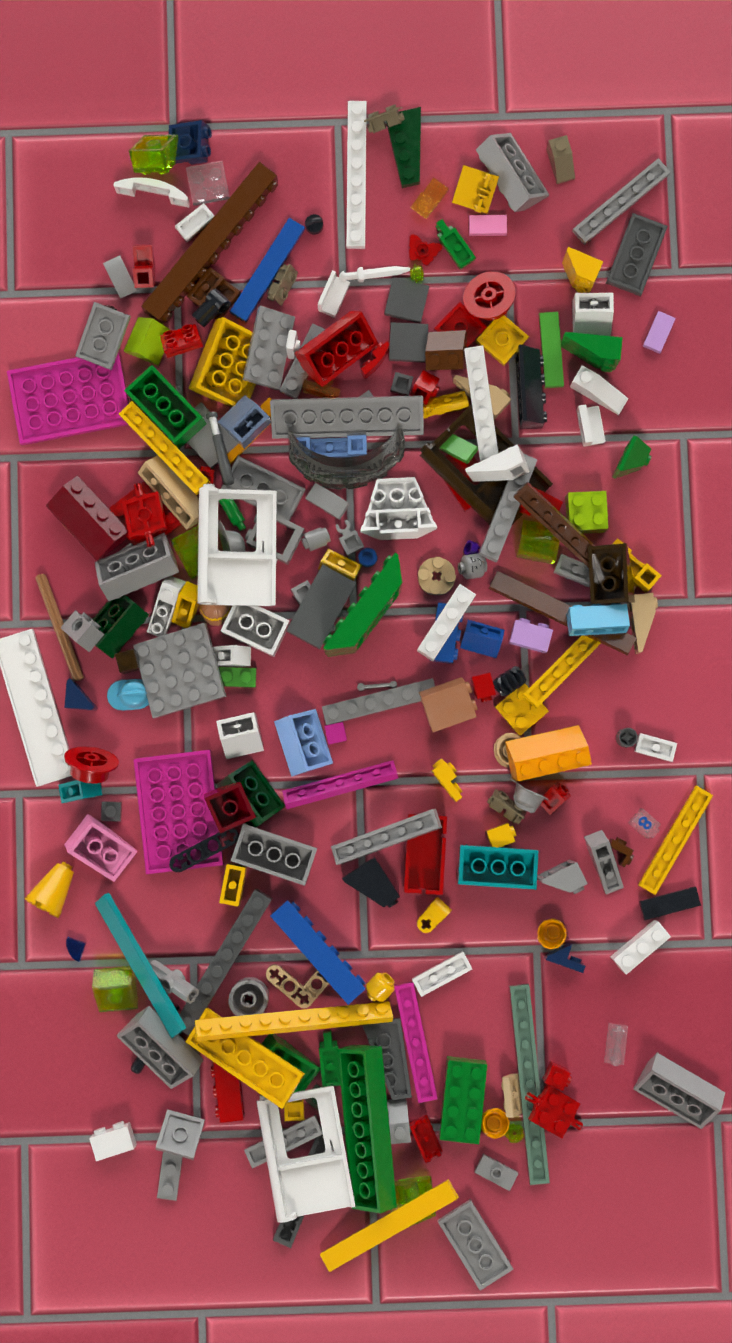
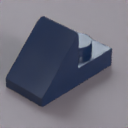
M567 943L545 954L544 957L547 961L584 973L586 967L581 963L582 959L571 956L570 959L568 958L572 947L571 943Z

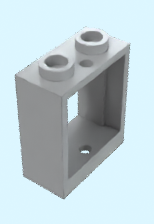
M257 514L254 518L255 525L253 529H249L245 536L247 545L256 549V542L254 540L256 538ZM276 515V522L294 530L283 554L276 552V559L288 565L305 530Z

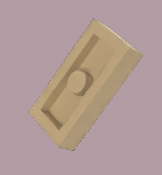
M511 1073L502 1077L501 1085L504 1091V1110L508 1118H514L522 1114L518 1074Z

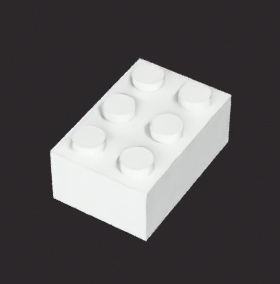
M232 606L221 632L275 657L290 621L259 606Z

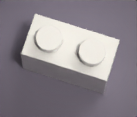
M124 1121L113 1124V1128L106 1130L105 1127L94 1131V1134L89 1139L96 1161L133 1150L136 1147L137 1143L130 1122L124 1124Z

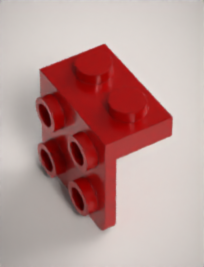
M187 324L181 329L168 330L160 335L167 358L203 347L196 324Z

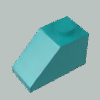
M75 780L58 785L61 803L102 795L101 783L92 784Z

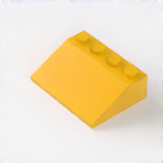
M224 317L215 319L188 389L231 407L244 395L250 399L256 384L242 379L253 332Z

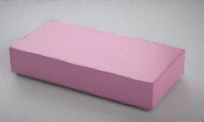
M469 215V236L507 235V215Z

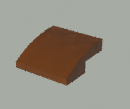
M209 268L187 295V298L200 307L205 302L208 293L213 289H218L231 304L227 311L217 314L213 318L215 320L223 317L237 301L241 292L228 283L223 276Z

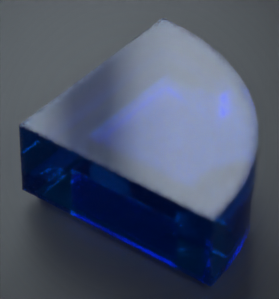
M67 937L66 947L69 954L74 960L80 962L86 942Z

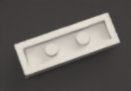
M462 951L412 978V981L422 997L472 970V967Z

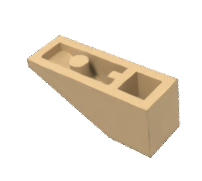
M456 375L453 378V384L461 391H465V394L471 399L468 378ZM489 384L493 418L495 420L510 404L511 399L506 390H500L497 386Z
M653 593L634 595L635 603H628L632 636L637 637L634 642L635 654L643 652L656 608H658L657 598L653 596Z

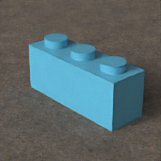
M613 603L603 606L601 604H593L584 607L582 605H574L569 607L566 614L569 636L626 633L630 627L627 604Z

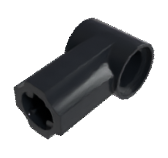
M213 289L206 296L205 302L192 316L201 326L205 327L217 314L227 311L231 302L218 289Z

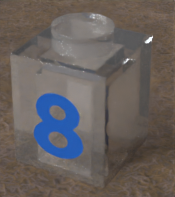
M639 809L628 822L646 839L654 838L660 831L658 827L661 824L644 809Z

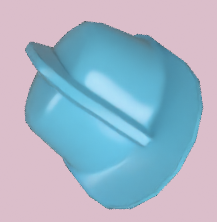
M141 679L120 680L113 683L108 689V702L117 710H138L149 705L146 688Z

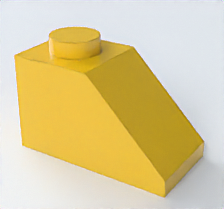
M188 581L185 583L178 594L172 623L184 628L191 626L200 605L197 604L198 585Z

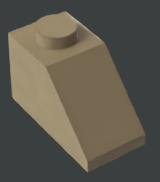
M567 135L549 140L546 151L556 183L560 184L574 180L573 155Z

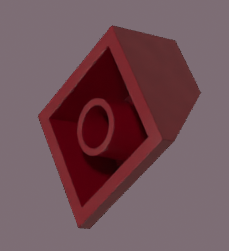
M241 782L221 786L204 794L206 804L220 833L256 818Z

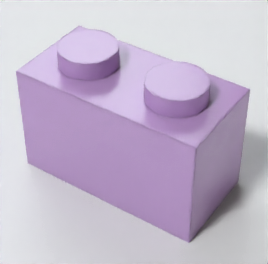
M524 618L515 620L508 644L547 653L553 632L552 629H549V625L538 623L537 626L530 624L531 621Z

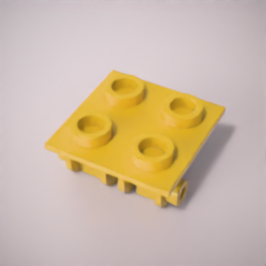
M463 165L452 203L473 209L476 212L488 214L499 176Z

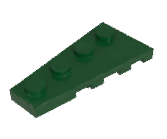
M421 107L400 111L399 113H403L405 118L401 124L389 127L386 121L401 188L420 184Z

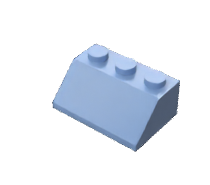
M316 709L289 715L274 721L291 777L333 764Z

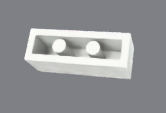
M653 920L610 957L623 973L628 974L671 936L658 921Z

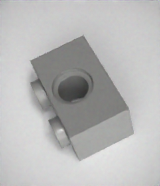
M76 610L61 627L65 633L88 652L93 649L104 635L99 630L100 625L86 613L80 614Z

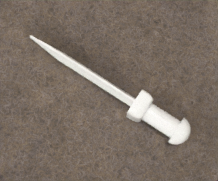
M392 266L363 270V267H359L356 272L345 273L342 271L339 279L342 282L358 279V282H364V279L397 276L409 272L411 268Z

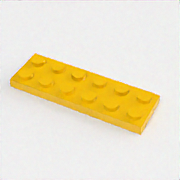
M206 1008L199 1020L222 1017L211 1009ZM194 1027L185 1041L281 1109L286 1106L305 1074L250 1036L197 1041Z

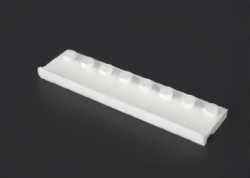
M34 629L0 638V667L36 787L71 777V766L64 760V754L69 750V746Z

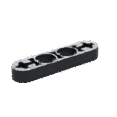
M235 828L223 833L218 832L173 856L169 862L171 870L178 873L232 846L238 841L239 832ZM227 831H230V833L234 832L236 835L233 837L234 841L231 842L230 839L224 841L226 846L223 847L218 836L221 835V838L227 836ZM210 840L218 842L219 846L216 851L209 850L208 842ZM193 849L200 850L201 857L199 860L191 858L190 854ZM186 853L187 859L191 862V864L188 865L187 861L181 865V869L179 867H174V864L176 863L175 859L177 858L178 860H182L186 858L183 855Z

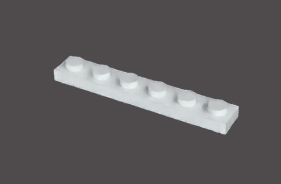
M483 345L464 348L480 462L492 455L498 454Z

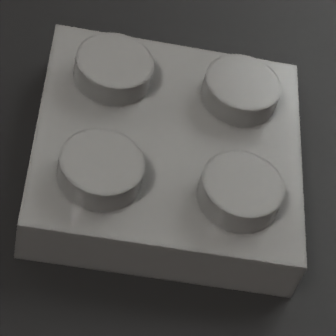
M167 1109L155 1150L194 1160L205 1120Z

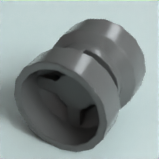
M632 728L621 729L616 734V742L621 747L634 746L638 740V735Z

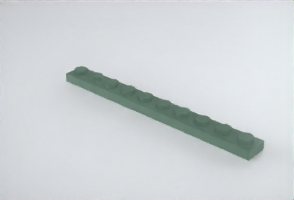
M529 984L511 985L509 988L530 1185L550 1183L544 1128L528 1120L534 1104L525 1100L528 1092L537 1097L541 1094Z

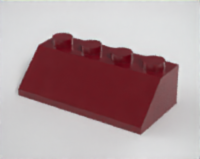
M78 476L63 485L46 504V507L96 561H99L127 538L128 529Z

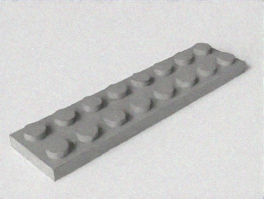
M423 396L270 400L272 439L288 438V433L291 438L347 437L354 435L397 436L400 430L401 435H424Z

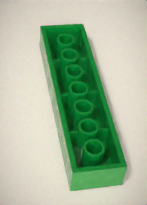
M353 1044L337 1049L348 1168L355 1207H352V1209L381 1214L397 1207L382 1046Z

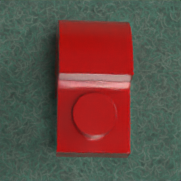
M152 244L133 245L134 287H154L155 262Z

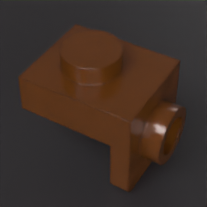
M618 837L616 840L610 838L611 848L624 854L619 865L625 867L626 864L630 865L634 858L632 854L634 850L626 846V841Z

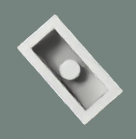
M238 645L213 647L218 666H251V647Z

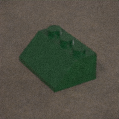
M126 595L108 601L92 619L101 626L99 630L104 634L95 646L113 659L115 654L121 651L125 643L133 637L136 630L146 621L149 614Z
M253 760L226 776L216 785L219 788L241 782L256 818L243 824L255 828L286 807Z

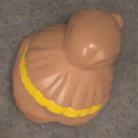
M225 605L199 606L203 619L212 626L222 625L231 610V606Z

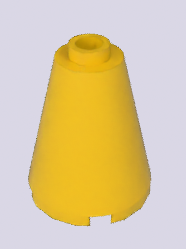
M65 862L57 863L30 891L25 900L42 911L49 912L50 915L59 918L74 872L71 870L73 867Z

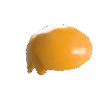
M551 918L544 920L539 925L537 939L544 948L556 949L565 942L567 930L560 920Z
M491 1108L482 1114L481 1130L486 1136L498 1139L507 1133L510 1122L508 1117H506V1112L499 1108Z

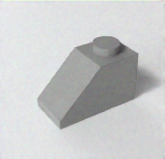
M387 1099L391 1144L411 1142L407 1099Z

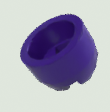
M469 540L464 546V554L479 553L478 549H480L478 543Z

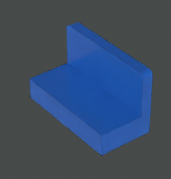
M468 620L460 648L497 658L505 630Z

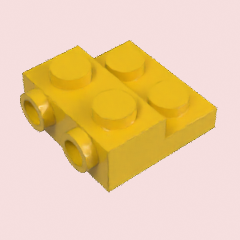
M441 758L432 765L434 769L431 772L453 801L457 802L462 798L460 793L463 792L456 782L451 783L457 777L454 774L457 770L450 762L446 763Z

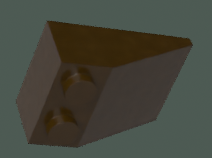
M627 543L588 546L591 605L635 603L634 581Z

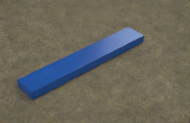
M288 218L231 308L230 313L244 322L248 321L276 277L279 268L282 267L305 231L303 225Z

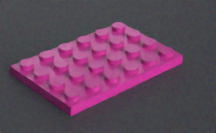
M119 352L112 370L76 357L7 371L21 446L128 425L119 415L129 404L128 395L124 391L126 385Z
M211 750L134 759L146 874L172 871L169 862L173 856L219 832L204 799V794L215 790ZM216 840L208 842L209 850L216 851L219 844ZM193 849L190 854L191 858L199 860L201 857L200 850ZM222 851L188 869L224 865ZM186 853L183 854L186 858L182 860H178L177 858L175 859L176 863L174 864V867H179L181 869V865L187 861L188 865L191 864V862L187 859Z

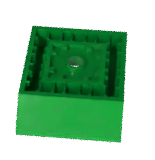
M394 553L393 556L389 555L385 559L382 571L379 572L377 570L371 578L369 588L366 586L359 594L360 600L357 604L354 602L347 610L349 614L345 620L341 618L335 626V633L333 635L329 634L323 641L325 655L332 657L356 653L400 595L402 576L397 553Z

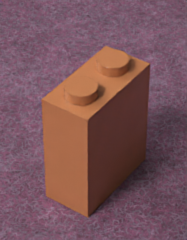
M462 677L419 692L430 728L433 732L477 717L475 713L478 710L474 699L471 700L469 693H472L470 684L465 682Z

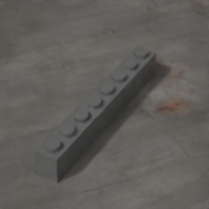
M257 888L252 893L196 986L199 989V995L193 1003L189 1004L187 1002L179 1014L186 1026L183 1032L187 1035H190L195 1027V1020H199L204 1010L210 1004L273 899Z

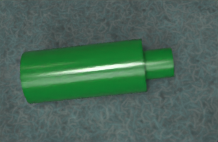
M220 499L219 503L233 527L237 526L239 531L246 528L243 523L245 518L234 499Z

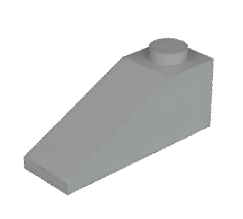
M600 830L585 836L584 839L605 894L607 895L624 888L610 842L604 832Z

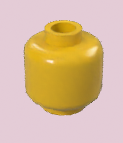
M376 973L366 984L367 996L374 1002L376 1000L384 1002L395 990L393 978L387 973Z

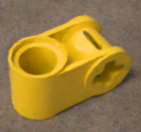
M437 896L418 918V929L423 933L431 932L446 918L452 909ZM429 919L430 928L425 927L422 929L421 926L423 924L421 921Z

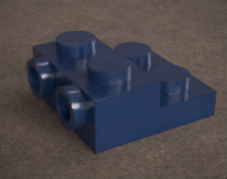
M202 120L169 125L168 162L170 164L188 162L191 165L207 163L208 157L211 156V148L208 145V138L212 137L211 128Z

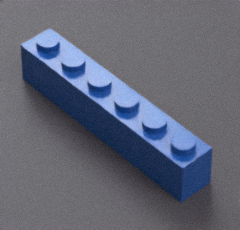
M287 900L270 917L349 1005L365 990V981L359 975L355 977L351 973L353 968L346 960L342 962L337 957L340 953L333 945L328 947L324 942L327 938L320 930L317 933L313 930L312 926L314 924L307 916L303 918L298 913L301 909L294 901L290 903Z

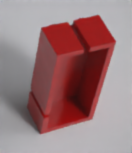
M408 814V818L418 814ZM438 815L442 828L406 841L404 893L422 894V889H425V894L443 895L446 837L441 836L447 833V816Z

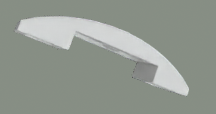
M128 178L114 182V188L118 194L135 197L136 190L169 196L171 204L190 207L189 199L182 191L160 180Z

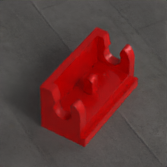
M427 1114L409 1122L410 1129L425 1163L431 1162V1158L435 1156L440 1157L443 1150Z

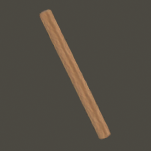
M45 574L37 575L35 577L72 679L73 681L82 680L84 676L69 636L61 629L64 623Z

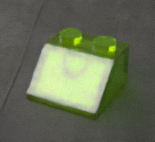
M144 135L129 150L134 173H142L144 175L152 172H158L159 174L168 173L175 165L178 135Z
M131 966L94 969L92 990L99 1012L138 1009L136 977Z

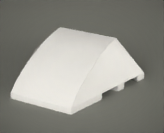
M416 478L377 479L360 532L378 540L415 539L436 530L437 525L425 503Z

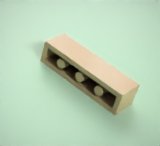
M158 455L145 461L138 471L142 479L154 492L158 491L160 493L162 502L186 530L198 524L199 498Z

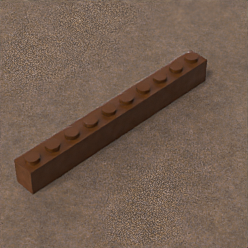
M258 162L141 307L147 315L161 324L171 319L172 312L176 307L179 308L183 304L184 297L190 293L197 281L208 271L207 269L210 265H214L218 261L219 254L223 249H228L232 238L241 233L243 225L246 221L249 222L253 218L254 211L258 206H263L267 195L276 190L278 179L274 172L261 162Z

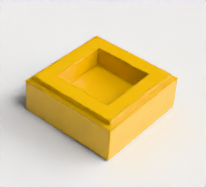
M304 1099L287 1102L284 1107L285 1121H304Z

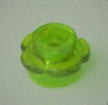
M414 264L413 268L410 269L411 280H414L415 283L424 280L422 265L417 266Z
M512 1123L509 1125L505 1137L509 1139V1142L517 1143L523 1139L524 1130L521 1125Z

